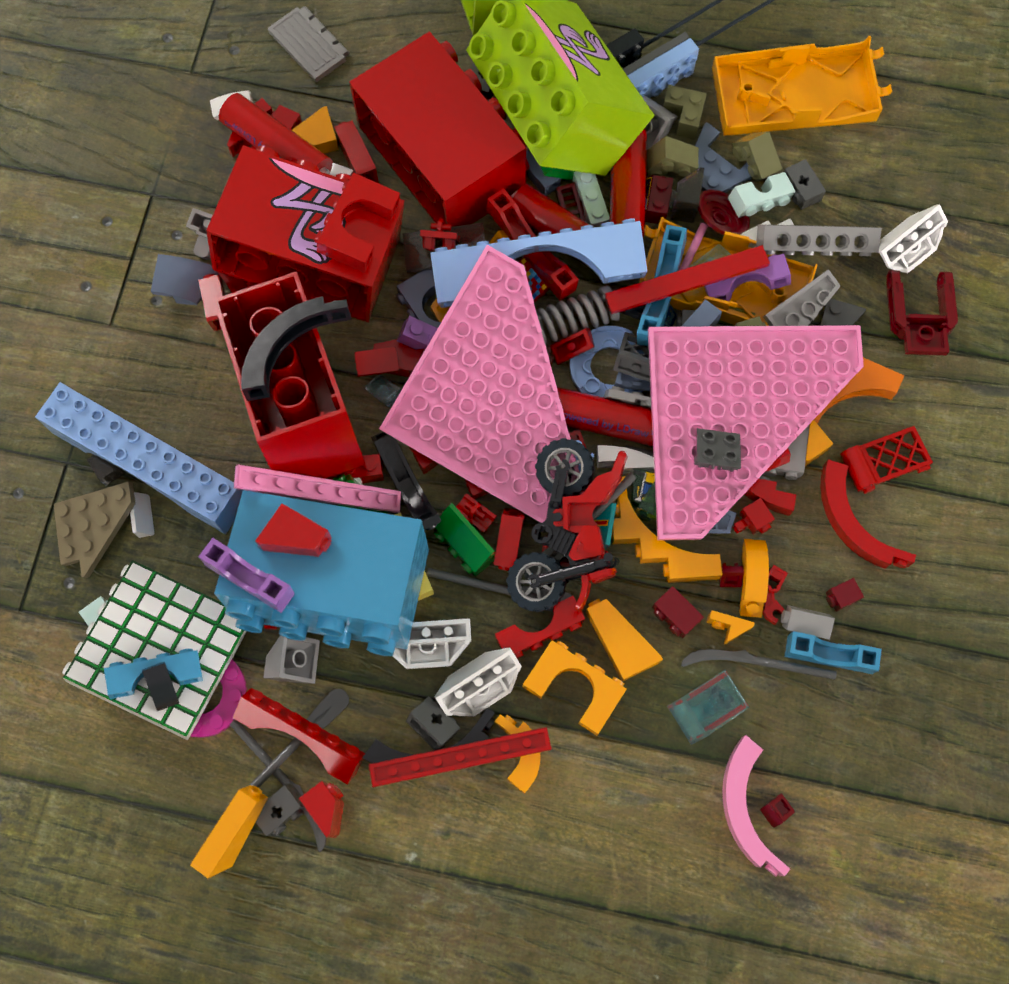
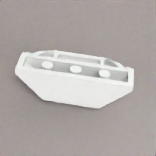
M940 204L909 216L881 239L879 253L888 269L909 273L937 250L944 227L948 223Z
M470 618L413 622L407 650L395 648L393 657L406 669L451 666L471 642Z
M511 648L485 652L449 675L434 697L446 715L474 717L511 693L522 666Z

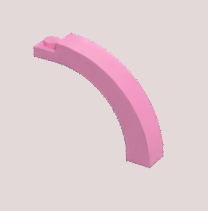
M745 735L735 746L725 769L722 789L725 817L737 845L756 867H761L766 863L765 868L774 876H777V874L785 876L790 868L762 843L748 815L746 804L747 782L751 769L763 749Z

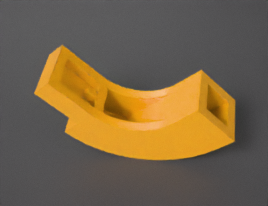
M744 539L741 555L744 576L739 614L740 616L762 618L764 602L766 603L768 591V548L766 540Z
M500 714L495 720V724L509 735L531 730L524 721L517 728L515 726L517 722L509 715L503 717ZM540 753L521 756L517 767L507 778L510 783L524 794L531 787L538 774L541 759Z

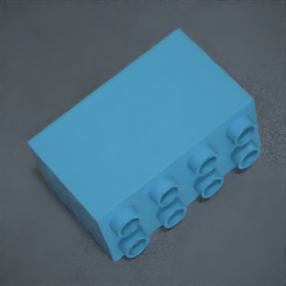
M243 490L227 547L255 568L267 574L271 573L290 585L295 595L283 612L280 613L219 575L214 594L226 607L225 614L237 619L235 624L237 628L248 632L261 633L264 624L280 627L279 635L299 641L306 639L307 632L324 635L323 643L337 648H349L351 640L368 643L367 650L369 652L382 656H393L395 648L407 650L429 552L422 520ZM282 503L327 529L332 537L329 548L325 552L322 551L319 557L263 551L258 547L255 540Z

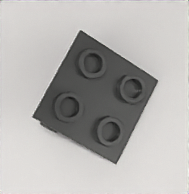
M697 428V456L694 458V465H698L699 468H709V465H711V469L717 466V470H721L722 467V470H729L730 472L741 469L740 434Z

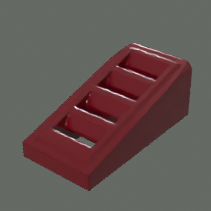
M575 182L556 187L555 193L559 205L565 209L576 206L577 209L570 212L573 214L579 213V218L586 221ZM568 192H571V193H572V195H570V196H566V197H563V196H562V194H565V193H568ZM574 199L573 203L565 205L564 201Z

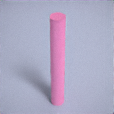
M700 223L679 270L689 268L708 227L705 223Z

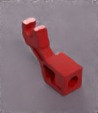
M776 565L770 568L769 579L776 582L777 585L772 589L768 584L766 603L764 602V610L762 612L764 618L774 625L779 619L773 616V611L782 614L784 610L778 601L775 600L774 594L780 590L788 574Z

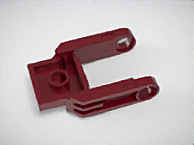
M889 270L886 287L890 331L901 340H904L905 354L947 355L949 353L948 335L958 323L953 273L939 272L937 277L940 315H906L903 283H901L900 271Z

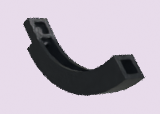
M322 296L302 302L277 316L260 332L251 345L242 368L241 390L247 401L270 397L269 384L273 367L284 349L296 338L323 325L352 320L347 299L325 303Z
M385 432L371 437L397 491H401V499L411 517L422 520L424 531L435 528L441 522V519L420 487L397 440Z
M487 708L472 730L451 747L489 739V736L483 733L485 729L489 731L494 725L495 719L493 717L495 712ZM376 739L363 758L373 764L416 754L394 750Z

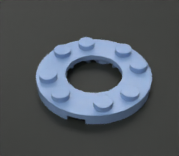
M602 326L591 330L594 348L570 359V375L579 392L604 397L605 391L612 389L614 385L604 384L592 374L591 360L602 349L614 348L619 350L625 332L633 334L632 331L619 326ZM628 341L631 345H636V343ZM637 350L639 354H644L642 350ZM625 389V390H624V392H628V393H632V392L642 393V392H643L642 390H633V389Z

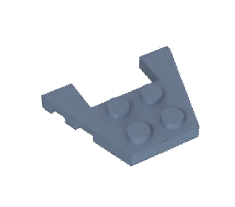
M708 122L704 124L695 145L698 147V169L694 176V179H696L694 183L703 192L718 190L726 193L734 189L736 185L751 179L748 172V163L739 170L709 147L719 137L720 131Z

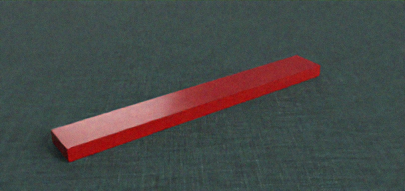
M763 245L605 293V298L612 315L768 267L770 262Z
M547 727L368 765L372 787L374 788L550 751L552 749Z

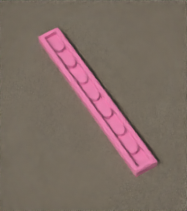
M237 465L235 468L234 489L400 513L401 491L244 465Z

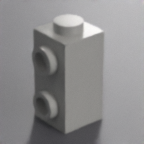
M787 605L786 610H783L781 623H783L782 626L786 630L815 635L816 637L830 640L835 620L830 614Z

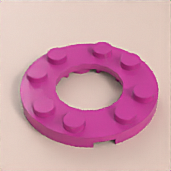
M234 660L230 661L220 680L223 693L219 704L212 711L201 715L190 737L205 738L217 735L229 728L230 724L235 720L232 717L241 696L247 692L243 672Z

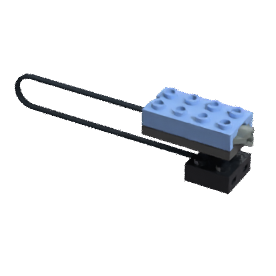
M715 0L645 43L644 38L634 28L606 46L642 97L647 96L648 98L656 97L668 85L674 86L682 78H687L693 74L699 52L698 46L775 0L765 1L697 43H694L689 35L684 32L642 58L641 52L644 47L723 0Z

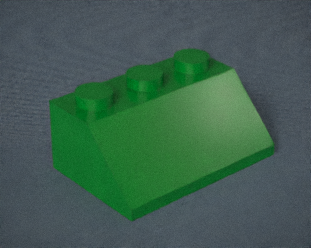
M451 503L441 514V522L434 528L435 532L433 534L441 543L444 541L449 546L447 550L454 558L458 557L463 562L461 564L462 568L468 574L472 573L476 577L494 562L495 551L454 504Z

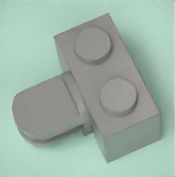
M193 208L186 225L187 228L198 235L193 252L203 260H209L211 257L206 230L213 215Z

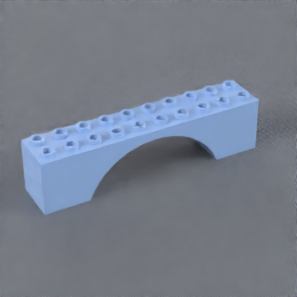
M626 219L622 221L623 224L614 225V222H606L601 224L602 227L593 228V225H586L580 227L581 230L572 231V228L560 230V233L551 234V231L539 233L537 237L521 235L518 236L517 240L501 238L497 240V243L489 244V241H481L476 243L477 246L468 247V244L457 245L456 249L448 250L447 247L436 248L435 252L430 254L437 303L441 308L451 307L486 245L491 246L513 260L535 252L550 251L564 253L587 264L595 271L604 284L645 278L647 265L641 222H635V219Z
M60 382L35 416L54 435L83 452L94 454L130 473L178 504L191 515L225 535L234 523L243 492L241 489H234V482Z

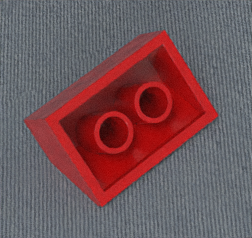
M321 781L299 799L323 834L329 838H336L339 836L344 806L341 798L344 795L337 785Z

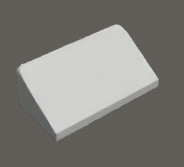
M134 492L136 504L130 512L132 532L139 538L154 535L150 496Z

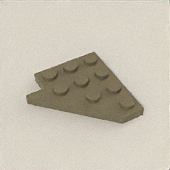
M125 482L54 504L61 565L68 566L80 562L81 577L89 578L136 504L133 483Z

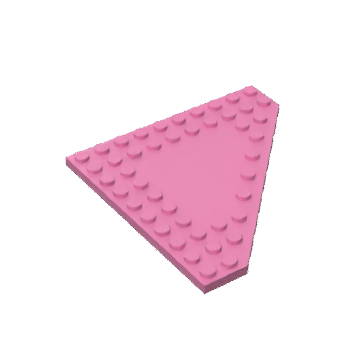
M486 245L379 429L531 518L543 523L547 517L551 493L541 486L536 477L535 464L538 461L537 456L539 453L541 454L544 446L551 444L550 442L558 441L562 438L571 440L525 267L491 246ZM561 453L557 456L562 461L566 459L567 453ZM571 454L569 463L576 461L575 455ZM554 458L550 466H557L559 462ZM578 465L574 466L575 471L580 473ZM550 470V474L553 479L555 477L556 470ZM573 475L571 483L578 478V476Z
M860 325L648 328L657 540H701L729 509L863 368ZM697 428L740 434L741 469L730 472L729 470H722V467L721 470H717V466L711 469V465H709V468H699L698 465H694V458L697 456Z

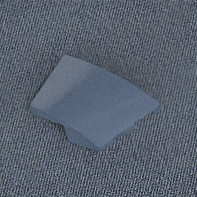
M158 254L151 293L153 295L171 296L178 304L198 305L202 299L198 280L203 279L205 275H217V273L207 263Z

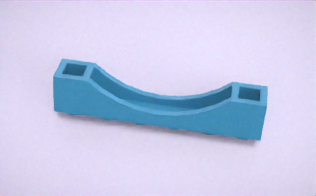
M672 225L666 226L654 278L679 271L687 241V228ZM672 296L646 304L637 330L638 345L648 346L649 327L664 326Z

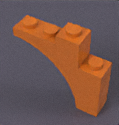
M863 357V368L816 416L814 421L818 424L820 418L828 409L852 397L878 396L892 400L897 394L905 375Z

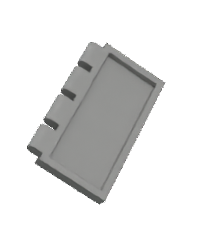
M306 6L301 9L296 7L268 27L269 34L315 83L346 62L345 57L348 56L349 51L340 42L338 43V40L329 30H326V27Z

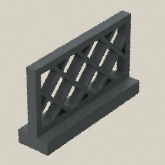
M625 332L613 370L650 382L649 347L638 345L637 335ZM628 341L634 342L636 345H631ZM637 350H642L644 354H639Z

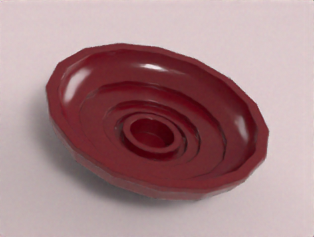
M718 190L702 192L698 198V211L709 227L722 235L725 234V231L741 235L749 229V217L745 215L738 218L728 199V194Z

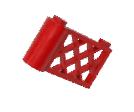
M915 426L860 446H853L840 453L844 464L848 465L849 475L857 491H863L864 494L874 491L876 489L875 485L915 470L918 473L931 469L930 465L933 463ZM911 433L914 439L913 445L903 441L904 435ZM886 441L897 444L895 452L884 448ZM900 446L911 450L908 458L898 454ZM871 447L879 451L876 459L869 456L867 448ZM882 452L893 457L890 465L880 461ZM914 452L921 454L924 462L918 463L912 460ZM896 458L906 462L905 469L901 470L894 467ZM878 465L888 469L886 476L879 477L876 470Z

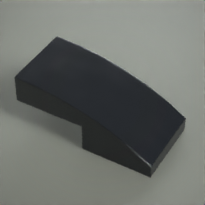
M165 661L142 669L157 712L179 704Z

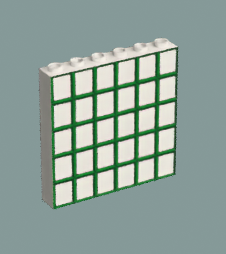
M132 560L130 565H125L120 575L122 578L119 583H115L109 593L111 597L108 602L101 605L96 622H92L86 631V639L77 645L74 652L76 656L73 661L68 662L62 672L64 674L63 679L77 688L188 740L247 631L235 626L237 619L225 614L226 607L221 602ZM189 648L193 649V651L198 650L203 681L180 686L177 680L170 675L179 704L157 712L145 678H142L137 684L134 695L115 699L109 698L104 668L109 667V664L115 662H123V664L133 663L134 659L146 657L147 660L154 659L156 655L162 653L175 655L179 654L180 650Z

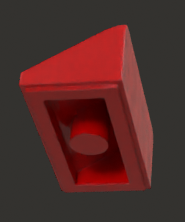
M585 328L551 345L550 348L557 364L560 365L594 348V342L590 329Z
M396 347L354 352L358 377L399 371Z

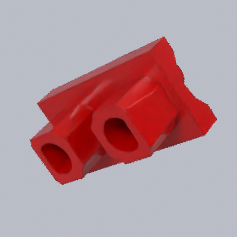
M439 218L438 223H431L430 228L437 229V231L420 230V236L423 238V249L435 251L436 240L443 241L442 247H447L448 250L455 249L456 242H460V236L457 233L444 232V230L451 231L452 225L445 224L444 218Z
M467 493L456 506L469 523L483 534L497 518V515Z

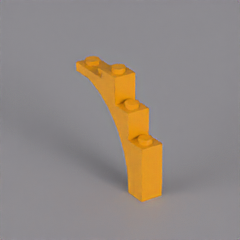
M627 489L617 498L615 517L619 518H615L611 535L613 545L638 543V545H635L636 558L639 557L640 564L666 562V564H663V576L667 577L668 583L720 579L722 576L720 554L693 553L674 547L663 540H657V536L643 524L632 508L627 497Z

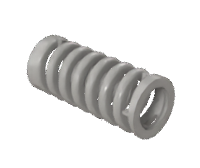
M609 285L600 287L597 293L591 290L587 293V296L579 294L577 299L570 297L566 303L558 301L556 307L549 304L546 307V311L543 308H537L536 313L545 345H547V339L542 319L548 328L551 340L553 342L558 340L552 314L563 338L568 337L563 320V312L568 319L572 334L578 332L573 308L578 315L582 330L589 328L584 315L583 304L588 311L592 326L597 328L599 322L594 310L593 300L598 307L603 324L609 323V314L612 320L618 321L620 319L619 312L611 315L605 298V293L612 291ZM604 301L606 302V306H607V308H608L607 311H606V308H605V306H604Z

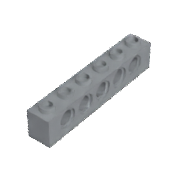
M758 224L756 247L763 245L766 254L774 255L775 251H782L784 255H795V251H802L801 255H814V251H820L821 255L833 256V252H840L841 256H852V252H859V256H871L872 252L879 253L881 228ZM779 235H782V243L778 245L777 238ZM801 235L802 242L797 245V237ZM818 236H820V237H821V242H820V244L817 246V244H816V238H817ZM839 236L840 243L836 246L835 240ZM856 237L859 238V243L857 246H855L854 244Z

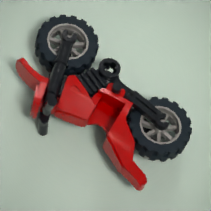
M562 438L558 441L550 442L551 444L548 446H544L541 454L539 453L537 456L538 461L535 464L536 477L541 486L551 493V497L548 503L546 520L533 527L532 538L537 543L549 546V548L563 554L569 560L570 566L562 568L561 564L553 557L538 552L524 554L520 559L514 561V565L510 567L509 575L506 579V583H508L507 590L511 595V599L518 606L529 611L541 612L551 609L564 596L567 583L570 580L581 578V593L574 609L577 612H581L588 599L591 582L596 584L615 577L617 570L614 567L620 562L611 553H605L601 530L592 515L596 506L608 503L622 479L621 476L628 456L624 451H620L612 470L597 476L593 480V475L595 474L594 459L588 449L576 440ZM561 453H567L566 459L562 461L557 456ZM571 454L575 455L579 459L575 462L569 463ZM554 458L559 462L557 466H550ZM581 463V472L578 473L575 471L574 466ZM550 470H556L554 479L551 477ZM572 476H578V478L571 483ZM541 532H548V537H540ZM538 566L537 574H533L529 568ZM543 567L549 571L541 574ZM525 571L529 574L528 579L530 580H521ZM521 584H530L529 589L524 593ZM534 588H536L538 598L528 596ZM544 588L549 590L547 595L541 596L540 590Z

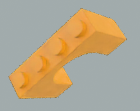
M552 640L523 683V688L542 699L553 680L559 674L567 671L583 674L592 685L593 699L578 724L597 736L627 689L623 687L624 683L618 678H609L605 675L606 671L598 665H589L586 663L587 659L577 652L574 655L567 650L569 648L561 641L554 642Z

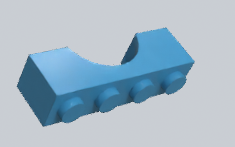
M793 631L787 637L785 657L874 674L879 671L882 649L860 644L844 645L821 640L815 635Z
M189 648L180 650L179 654L175 655L162 653L156 655L154 659L147 660L146 657L134 659L133 663L123 664V662H115L109 664V667L104 668L109 698L115 699L134 695L137 684L144 678L142 669L164 661L169 675L173 676L180 686L203 681L198 650L193 651V649Z

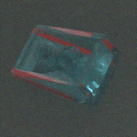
M723 670L667 706L691 745L706 738L750 708L726 670Z

